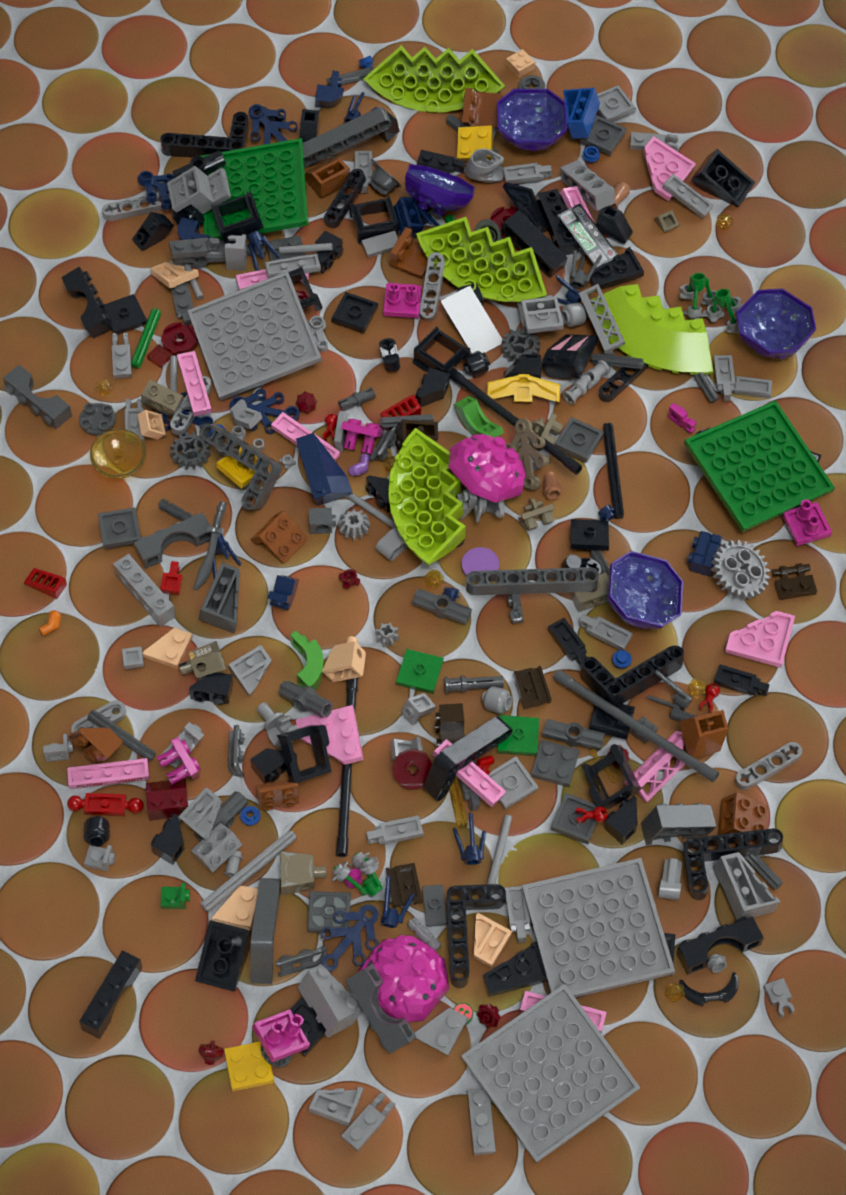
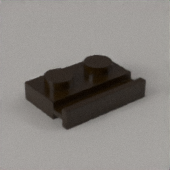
M541 666L514 672L513 676L524 709L540 706L547 702L551 703L552 699Z
M415 863L399 865L390 869L389 867L386 868V876H391L390 895L393 908L398 906L404 907L411 894H414V898L410 905L423 903Z

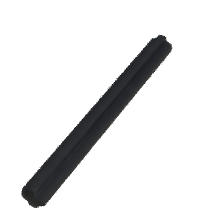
M610 422L603 424L612 506L615 508L614 518L622 519L624 517L614 428Z

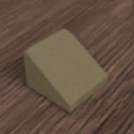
M673 210L654 218L664 233L680 226Z

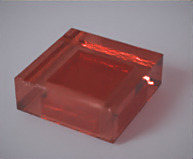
M158 344L147 355V359L159 368H162L173 354Z

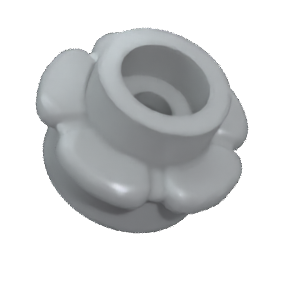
M719 954L712 955L708 959L707 968L713 973L723 971L727 966L725 956Z

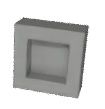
M141 646L122 649L125 670L144 667Z

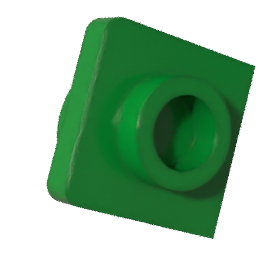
M181 883V887H162L161 909H186V902H190V889L186 888V883Z

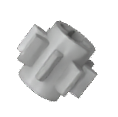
M381 623V628L375 630V635H377L376 642H381L383 647L393 646L394 640H399V635L397 634L398 627L394 628L391 623Z

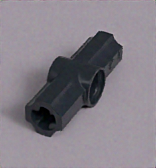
M219 150L204 158L196 156L190 160V164L176 169L172 173L174 178L196 166L208 176L210 171L226 165V162Z

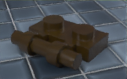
M798 563L791 567L779 566L778 569H772L773 577L780 576V580H775V588L779 600L816 595L817 588L813 575L805 576L804 572L811 571L810 564L803 565ZM789 574H797V577L788 578Z

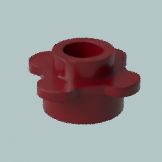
M347 569L339 574V580L342 581L344 589L360 584V579L357 578V573L354 569Z

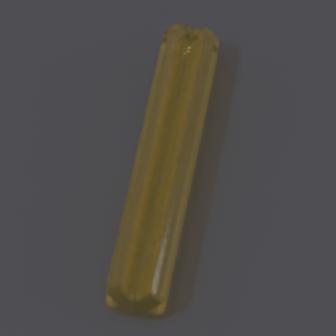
M455 776L449 792L457 827L462 829L468 827V821L458 777Z

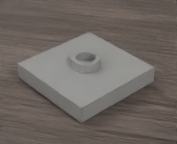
M619 85L597 94L600 101L597 112L606 120L613 122L636 111V107Z
M516 756L492 770L488 775L506 791L505 795L499 800L505 810L539 788Z

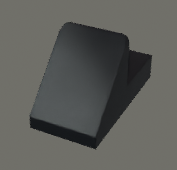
M188 205L178 212L173 210V219L178 225L182 217L199 221V224L205 221V218L198 209L192 205Z

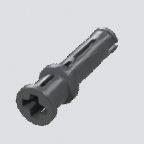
M464 675L460 676V678L444 677L445 694L456 691L465 693L467 690L487 689L492 686L504 687L503 675L466 678Z

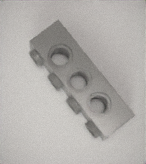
M579 160L560 167L562 183L567 187L577 186L583 200L598 211L615 203L614 188Z
M130 554L113 563L115 576L159 627L176 617L174 605Z

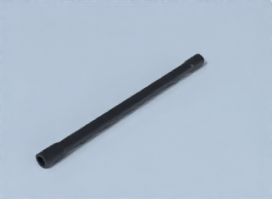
M455 368L450 371V379L462 386L515 427L519 418L466 379ZM545 439V446L543 447L545 451L560 461L563 466L575 475L581 472V464Z
M359 677L348 679L346 684V707L353 705L355 713ZM352 763L342 764L339 824L336 840V856L338 857L348 856Z

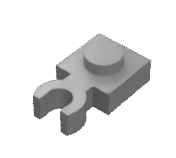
M784 978L764 985L763 988L771 1006L778 1005L777 1013L779 1017H784L785 1014L782 1010L784 1008L788 1009L792 1015L794 1013V1006L788 1002L792 996Z

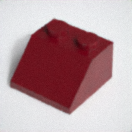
M186 778L176 782L174 785H172L170 780L146 783L149 821L169 819L174 814L179 817L189 806Z

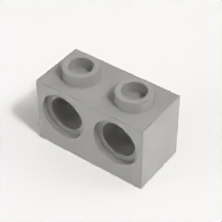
M220 823L211 831L209 839L207 841L203 839L191 852L204 867L213 873L242 846V843L233 831Z

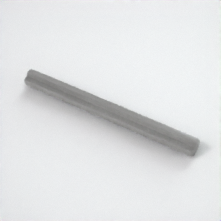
M287 831L203 900L200 904L203 910L207 912L212 910L281 853V851L297 839L295 833Z

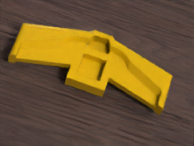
M519 374L487 382V395L493 399L514 395V402L530 403L533 401V396L560 403V384L536 378L529 374Z

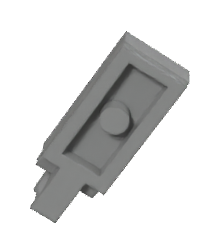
M355 151V169L363 170L366 176L361 193H368V184H371L373 167L370 159H372V151Z
M537 163L504 167L503 174L505 183L518 184L552 177L551 165L541 166L537 165Z
M714 355L716 388L718 392H722L723 401H730L731 391L735 390L736 384L732 355Z
M583 614L579 621V626L586 629L585 632L618 650H625L633 636L631 632L601 617H593L592 619Z
M418 815L380 823V826L375 827V830L366 832L368 844L379 842V845L424 836Z
M522 886L505 887L509 928H511L512 932H516L517 943H525V931H530V917Z

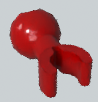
M328 414L325 418L327 430L322 435L325 442H327L330 434H332L331 437L334 441V429L338 416L335 414Z
M710 683L705 687V694L707 696L705 701L700 704V711L708 703L709 713L713 712L712 702L720 694V688L715 683Z
M601 806L596 807L593 811L576 808V814H583L581 818H576L578 824L584 823L587 819L604 822L608 817L607 810Z

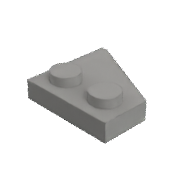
M262 645L228 664V668L250 697L272 660Z
M206 787L181 813L179 818L207 841L222 801Z
M448 1008L416 1031V1039L449 1056L469 1018Z
M357 1087V1090L344 1091V1088L331 1091L327 1089L317 1090L309 1107V1112L349 1127L364 1088Z

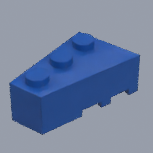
M595 87L563 90L564 101L566 102L567 125L572 139L588 138L600 105Z

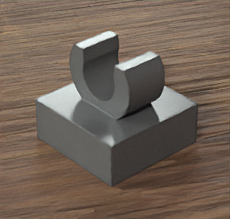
M642 716L638 721L652 731H658V727ZM630 729V733L642 743L646 744L649 741L633 729Z

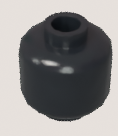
M475 351L464 358L465 364H463L467 375L471 373L473 377H478L486 373L491 364L485 352Z
M101 816L88 818L84 822V840L91 846L96 847L107 843L110 837L109 821Z

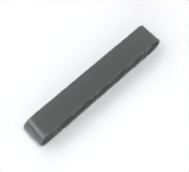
M377 108L304 142L305 168L389 129L392 122L385 108Z
M592 567L471 571L466 576V591L471 595L591 592L597 588L599 572Z

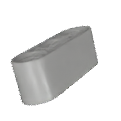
M395 526L379 540L375 549L389 561H392L408 546Z

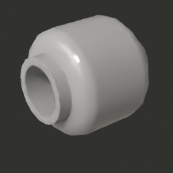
M578 302L565 305L561 310L563 324L570 328L583 325L588 315L586 308Z
M492 686L483 693L482 702L487 711L503 714L511 708L512 696H510L508 690Z

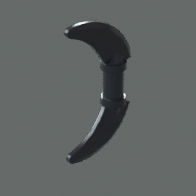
M733 972L729 984L724 989L713 993L697 992L687 986L683 980H680L679 984L683 995L689 1001L704 1006V1003L719 1000L724 1003L730 1001L737 993L739 981L737 974Z

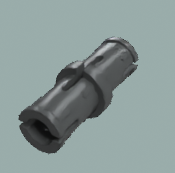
M370 387L358 393L354 392L351 396L339 400L338 405L341 411H345L354 406H361L362 403L376 398L373 388Z

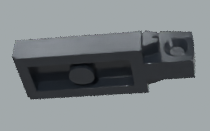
M422 149L417 160V165L428 166L448 174L454 171L464 173L466 163L452 156Z
M562 618L549 625L548 631L568 658L572 661L576 660L581 667L582 659L587 657L585 655L587 653L585 644L567 620Z
M721 664L714 679V683L719 686L755 696L756 694L767 696L770 684L761 682V679L757 678L755 674Z

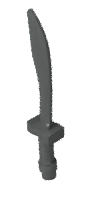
M219 502L216 508L213 527L207 528V534L211 533L209 549L199 569L193 587L194 590L200 588L210 574L219 534L223 535L224 528H220L223 513L226 511L227 503Z

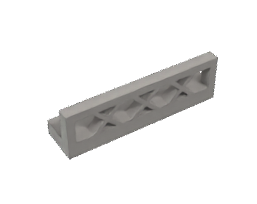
M596 284L580 292L579 295L607 355H615L613 350L624 345L625 341L599 284ZM598 291L599 295L596 301L589 299V294ZM598 305L605 307L603 315L596 314L595 311ZM604 320L612 322L609 330L602 327ZM611 334L618 336L620 340L610 345L609 338Z

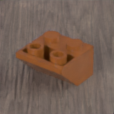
M330 158L305 171V177L307 182L322 198L342 187L350 173V168L341 158Z
M724 710L679 721L688 754L697 758L721 751L728 732Z
M80 728L68 736L73 746L77 749L81 748L86 753L85 757L96 764L108 759L123 743L110 728Z

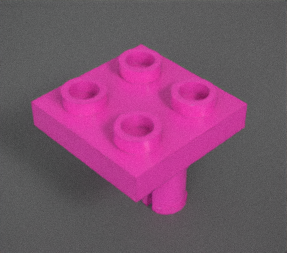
M386 283L383 316L419 318L422 285Z
M348 418V421H343L341 429L347 431L343 447L355 450L357 435L362 433L365 435L361 452L372 454L375 439L383 436L384 429H380L379 424L366 423V425H363L361 420Z
M803 500L800 507L791 509L782 515L796 546L832 535V531L818 502L811 504L810 500Z
M179 737L171 740L173 744L171 746L172 749L157 756L162 768L177 759L182 761V766L166 774L172 785L187 776L191 777L193 781L200 777L198 773L201 770L199 764L194 757H189L190 749L185 740L180 741Z
M290 1009L255 1022L252 1026L271 1062L306 1050L310 1046L300 1027L303 1024V1017L299 1014L293 1015Z

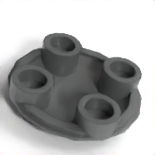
M103 403L85 404L84 410H82L79 416V424L82 429L93 435L108 432L116 421L112 406Z

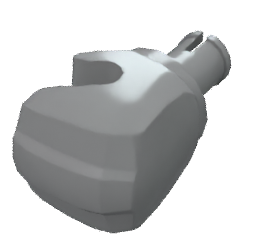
M266 702L257 707V712L266 720L264 728L268 733L270 741L276 748H280L281 743L276 735L298 729L297 725L293 726L291 724V716H285L282 712L275 714Z

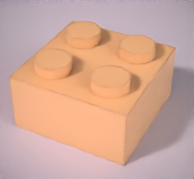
M523 49L506 58V66L518 78L535 69L536 62Z
M148 410L137 414L141 435L157 440L166 435L162 414Z

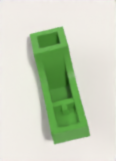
M467 396L453 404L460 420L471 435L485 434L495 438L504 433L501 426L487 419L477 399Z
M296 630L290 634L291 645L306 660L305 667L297 674V683L303 688L309 686L316 691L322 682L324 674L322 672L324 667L323 653L315 639L309 643L306 636L300 635Z

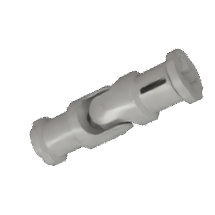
M603 360L597 361L595 367L587 370L580 379L572 384L568 391L562 393L564 400L568 404L574 405L580 396H584L588 390L600 381L603 375L610 372L608 364Z

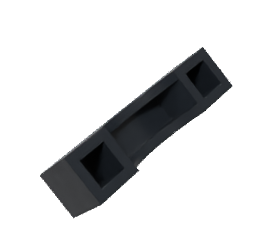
M79 266L62 276L61 278L67 291L74 298H87V307L80 317L86 331L95 338L112 328L109 322L111 317L106 310L104 311L103 307L105 305L102 299L97 297L96 294L99 292L95 285L91 284L92 278L88 271L84 272Z
M753 916L749 918L742 917L736 920L734 924L729 926L724 924L718 927L714 932H704L697 939L682 941L678 946L676 954L688 975L706 968L708 952L713 947L728 944L738 948L743 953L760 946L764 937Z
M123 950L121 951L79 1021L83 1031L101 1039L111 1022L112 1014L119 998L129 986L133 985L142 970L139 958Z

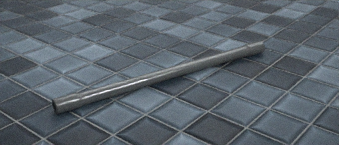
M561 670L554 674L553 679L576 692L684 762L709 781L715 782L718 778V771L700 762L590 691Z

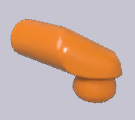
M56 610L49 612L48 623L39 627L42 636L59 628L61 621L60 612Z

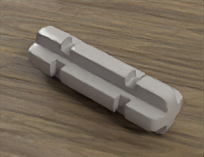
M412 918L408 922V927L415 931V934L426 945L438 951L441 947V942L437 938L434 939V935L424 925H421L417 918Z

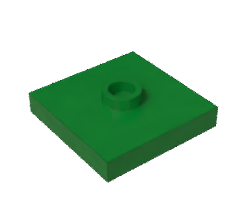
M406 649L396 685L434 694L444 658Z
M500 715V718L513 731L505 741L498 745L497 753L537 756L539 718Z

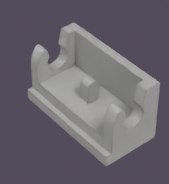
M246 235L229 236L228 240L236 241V243L225 244L226 269L246 271L248 257Z

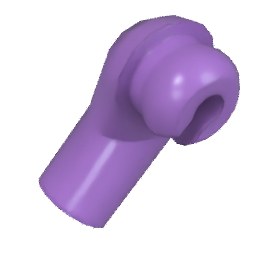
M362 454L360 462L349 467V474L351 476H359L366 473L370 456Z

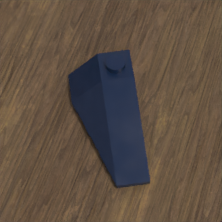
M314 433L296 438L309 485L318 506L353 494L347 475Z

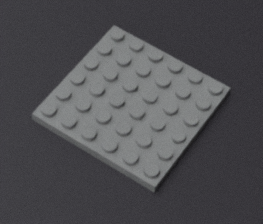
M288 271L187 310L220 401L323 361Z
M641 858L522 885L550 993L565 984L576 998L675 974L674 965Z
M565 984L461 1055L465 1064L535 1163L541 1161L640 1090L638 1083Z

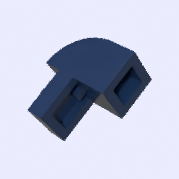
M332 71L330 86L317 84L314 107L332 108L340 103L344 88H341L342 78L339 77V71Z
M181 218L178 225V240L211 238L209 235L200 234L199 221Z
M277 575L274 590L269 591L268 599H271L270 605L289 610L295 597L299 579Z

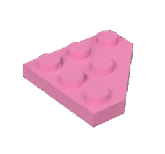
M653 136L645 146L643 153L654 192L669 201L672 195L662 188L664 183L672 174L684 182L695 168L696 163Z
M775 611L762 620L758 619L739 631L731 632L725 653L782 668L795 616Z
M353 705L331 710V714L328 717L322 718L318 715H312L296 720L298 728L308 725L326 726L330 742L326 747L328 756L336 758L344 765L364 760ZM310 735L300 738L304 743L312 745Z

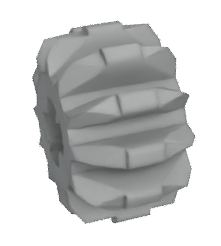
M353 508L352 512L346 510L345 514H341L338 527L341 535H345L346 540L349 537H352L353 541H355L356 537L362 540L363 534L367 535L370 522L367 514H363L362 510L356 512Z

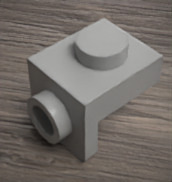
M242 399L230 409L235 424L248 429L253 428L262 419L261 413L247 408L245 400Z
M415 737L412 741L393 739L390 742L392 760H395L400 752L407 749L423 751L420 737Z

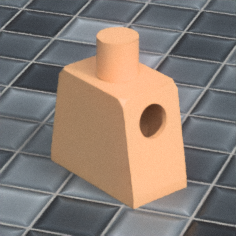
M349 636L346 643L335 645L332 648L322 670L332 682L363 676L366 652L358 644V639L354 636Z

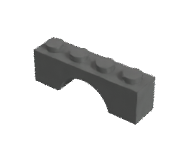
M18 365L3 377L5 390L10 395L16 396L22 405H27L34 415H39L46 425H51L54 429H57L72 417L70 406L60 397L41 398L31 392L34 386L32 374L21 365Z
M204 513L192 515L189 519L176 522L166 529H160L152 535L141 537L134 542L135 552L144 568L147 569L161 563L164 550L174 542L187 541L196 547L209 542L211 533L207 534V528L211 526Z
M373 964L345 980L348 990L357 999L360 1010L366 1014L371 1028L376 1031L382 1047L389 1054L416 1038L406 1018L396 1019L390 1017L382 1010L378 1000V992L383 980Z

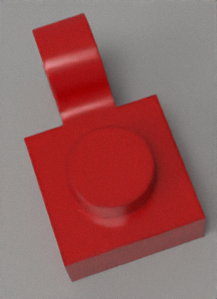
M171 561L169 573L163 572L160 587L163 593L180 595L183 576L179 574V562Z

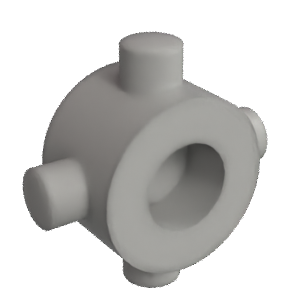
M290 454L283 456L279 460L285 469L291 468L293 464H296V461H293V457Z

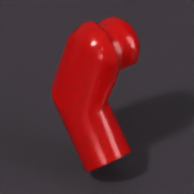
M489 755L476 761V765L489 775L491 771H488V768L494 764V757Z

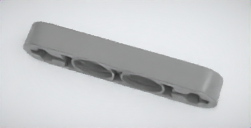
M156 193L157 200L154 202L155 205L148 202L146 196L112 202L103 206L102 214L105 220L114 221L150 212L163 211L164 209H162L160 203L162 199L160 194ZM148 203L149 206L143 208L140 204ZM126 206L132 207V209L129 211L123 210V208Z
M437 252L431 254L428 258L420 306V314L426 321H432L437 316L445 268L444 257ZM436 258H439L440 262L437 263V270H435V264L433 261H436ZM431 275H438V280L430 282L429 278ZM434 291L436 296L433 299H428L426 297L428 292ZM428 304H430L432 313H429L427 316L424 311H428Z
M202 376L208 395L212 388L211 380L207 376ZM188 395L185 396L170 422L171 432L175 435L185 434L195 418L193 412L189 415L182 414L186 409L192 411Z
M790 742L739 771L735 779L736 786L741 790H748L797 762L802 754L801 746L796 742ZM790 749L791 751L796 750V755L794 753L789 754ZM775 757L781 759L782 764L774 765L771 759ZM763 767L766 773L760 775L756 773L755 769ZM742 777L743 779L750 777L747 783L745 781L741 782Z

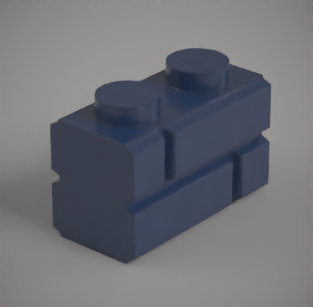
M401 197L397 204L394 205L399 222V233L401 236L407 227L412 229V237L415 239L417 238L416 233L421 232L424 228L419 209L414 198Z
M701 531L699 537H694L692 548H695L694 553L690 552L687 562L691 564L690 572L701 573V575L709 577L712 576L713 571H711V568L714 565L711 564V561L714 559L713 555L716 553V550L720 547L721 536Z

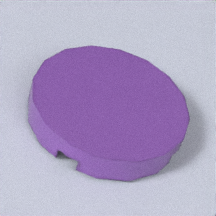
M483 547L469 550L463 556L461 563L462 572L465 577L471 571L499 570V559L496 554L490 549Z

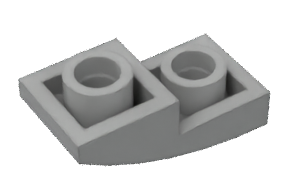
M466 486L462 493L457 494V499L463 502V516L460 519H464L471 512L478 498Z

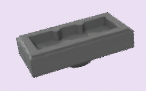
M443 885L422 886L426 927L447 925Z

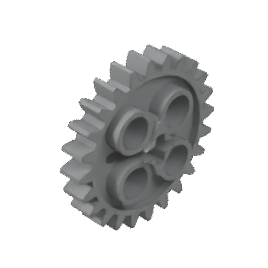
M731 540L728 544L724 543L716 550V553L713 555L714 559L711 561V564L714 565L711 571L716 572L712 577L718 578L719 581L716 584H722L721 590L727 589L728 596L734 593V599L740 596L741 600H744L746 597L750 600L752 597H757L769 584L767 580L770 579V576L767 573L770 572V569L765 568L768 562L762 561L765 556L758 555L759 549L754 551V545L747 547L746 541L741 545L740 540L735 543Z

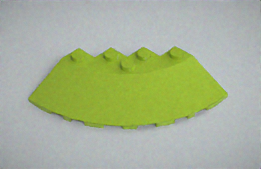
M401 45L363 78L372 89L391 102L408 109L430 113L463 110L465 88H472L475 92L499 93L506 87L473 49L459 60L450 48H447L437 58L426 47L411 57Z
M467 217L416 233L427 258L436 252L443 255L445 260L443 277L458 288L474 284L472 289L474 291L477 283L483 298L502 302H521V300L547 296L532 247L515 252L510 237L494 242L488 227L472 232ZM436 258V261H433L434 264H435V269H436V270H437V263L440 262V261H439V258Z
M638 284L620 286L603 294L625 341V344L618 347V349L626 353L627 357L642 358L644 363L648 364V367L661 371L662 369H667L677 374L679 372H690V375H698L699 372L713 374L707 331L703 318L685 320L681 307L663 309L660 296L642 297ZM598 305L595 311L596 314L603 315L605 307ZM604 320L602 327L609 330L612 322ZM611 334L609 343L611 345L620 339L618 336Z
M415 428L406 438L402 448L395 457L389 478V504L395 526L401 537L415 555L429 566L453 551L466 538L465 525L458 521L463 516V502L456 498L457 494L461 493V481L454 476V473L448 467L449 451Z

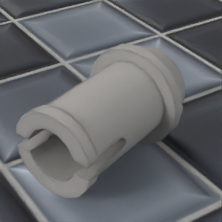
M236 850L228 858L224 875L233 877L238 872L240 861L243 859L240 851Z

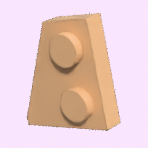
M167 262L150 268L151 275L169 288H174L177 285L199 277L197 269L186 271L184 266L173 265Z
M173 628L143 652V657L178 669L193 638V634Z
M239 886L214 914L212 919H219L252 928L258 889Z
M477 913L474 959L492 968L511 937L512 931Z

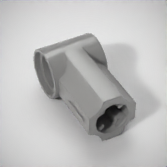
M665 859L658 898L679 901L682 862L678 861V859Z

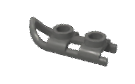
M396 426L383 434L369 458L370 461L378 459L383 461L388 456V447H392L396 442L394 438Z
M234 725V732L229 731L228 769L234 776L244 777L238 763H242L244 758V752L241 751L239 746L243 745L245 734L241 733L239 725Z
M323 945L313 951L304 949L299 952V955L292 957L289 955L281 956L278 961H275L276 966L281 968L278 976L282 977L321 964L322 958L327 955L326 946ZM322 953L321 957L313 962L312 956ZM301 962V966L293 968V964Z

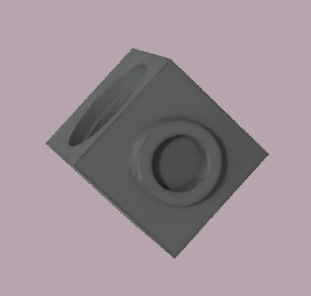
M309 508L310 534L332 533V526H336V515H332L331 508Z

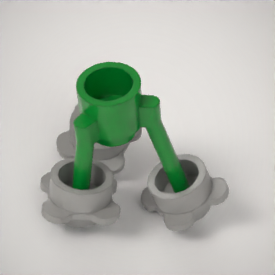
M703 273L692 274L689 284L679 288L681 299L693 300V305L688 306L687 311L683 313L692 320L705 316V313H701L702 308L697 306L698 292L702 291L706 286L707 292L703 294L704 300L701 301V304L708 306L713 305L712 297H715L716 291L710 289L709 278H706Z
M719 289L716 291L715 297H712L713 305H709L703 313L711 322H716L720 317H724L721 307H726L731 318L727 322L728 328L726 332L738 333L737 318L734 317V314L743 306L741 303L742 299L740 297H732L729 289Z
M363 852L356 853L352 857L353 862L349 864V866L354 865L357 869L360 868V871L366 874L367 878L362 881L363 887L348 875L351 870L346 866L348 861H345L343 865L337 864L332 871L334 874L331 879L332 881L337 879L342 882L346 879L359 889L363 896L368 894L372 897L383 888L375 873L379 868V861L377 857H367L370 855L369 852L363 854Z

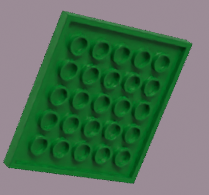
M302 138L221 152L226 162V165L221 167L226 171L231 198L224 202L247 195L251 190L264 226L263 229L257 231L267 233L309 225ZM221 167L210 171L208 175L220 169ZM247 208L221 217L224 226H228L250 218L251 214ZM213 209L203 214L205 218L204 235L223 240Z
M776 400L687 438L684 441V445L742 533L783 515V513L791 509L800 507L803 500L814 501L833 492L835 489Z

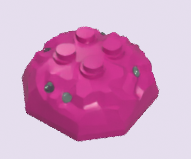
M485 434L472 435L471 438H465L450 448L448 467L472 494L495 503L521 495L526 476L523 462L520 460V455L516 453L515 449L507 448L504 439L501 437L494 438Z
M400 935L397 938L383 940L358 970L360 972L369 965H374L383 980L378 992V1000L382 1010L390 1017L396 1019L406 1018L408 1023L425 1021L449 990L445 959L433 948L413 936Z

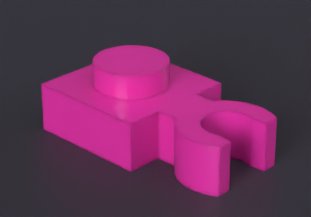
M673 403L669 407L667 417L680 428L684 427L690 434L696 430L694 427L697 424L696 421L687 417L688 413L684 408Z

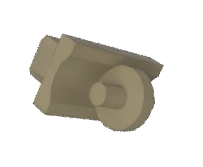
M554 413L546 420L545 424L543 423V418L531 422L533 430L540 433L542 437L553 445L556 438L549 435V431L558 435L563 426L555 420L557 415Z
M530 498L528 500L529 505L524 506V510L531 511L521 514V517L518 518L520 524L524 523L527 531L538 527L535 518L541 517L544 525L553 523L554 516L552 511L555 508L553 504L538 509V507L543 506V502H536L534 498Z

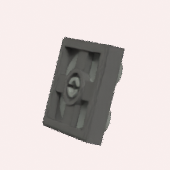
M310 891L308 932L320 933L324 927H331L332 929L349 927L350 921L337 924L334 922L333 916L337 911L350 912L351 893ZM341 914L336 915L338 921L343 920ZM324 930L323 933H330V931Z

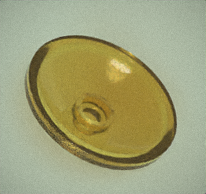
M114 429L101 434L95 439L90 449V460L94 469L101 475L112 479L126 478L135 474L143 466L146 459V448L142 439L134 432L125 429Z

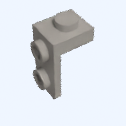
M189 722L178 737L180 741L185 740L191 752L202 740L204 734L198 725ZM171 743L163 753L172 749L171 746H173V744ZM177 759L169 763V765L175 769L182 761Z

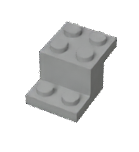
M194 166L167 182L172 209L175 212L191 204L204 214L212 209L211 205L216 206L231 198L226 171L222 167L207 176Z
M547 295L543 298L517 302L522 329L525 327L528 334L563 329L564 324L557 296Z

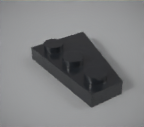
M506 182L502 187L516 208L522 214H525L535 226L539 227L541 232L545 233L548 230V226L533 190Z
M628 247L621 255L617 254L614 256L613 260L609 263H604L596 268L589 281L592 286L599 284L600 289L642 277L644 276V270L631 247Z
M537 941L524 951L518 952L510 960L501 963L483 975L489 997L547 982Z

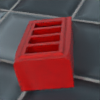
M412 395L382 411L380 415L381 417H389V415L397 417L396 412H399L400 416L421 415V406L415 396Z
M33 568L24 581L25 585L55 599H58L67 586L66 578ZM35 575H38V577L36 578V580H35V581H32V579L34 578V576H35Z

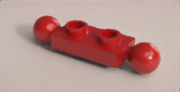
M86 793L85 800L74 795L67 801V806L71 811H79L81 808H84L85 815L125 816L126 809L136 814L142 811L144 804L137 797L126 801V794Z

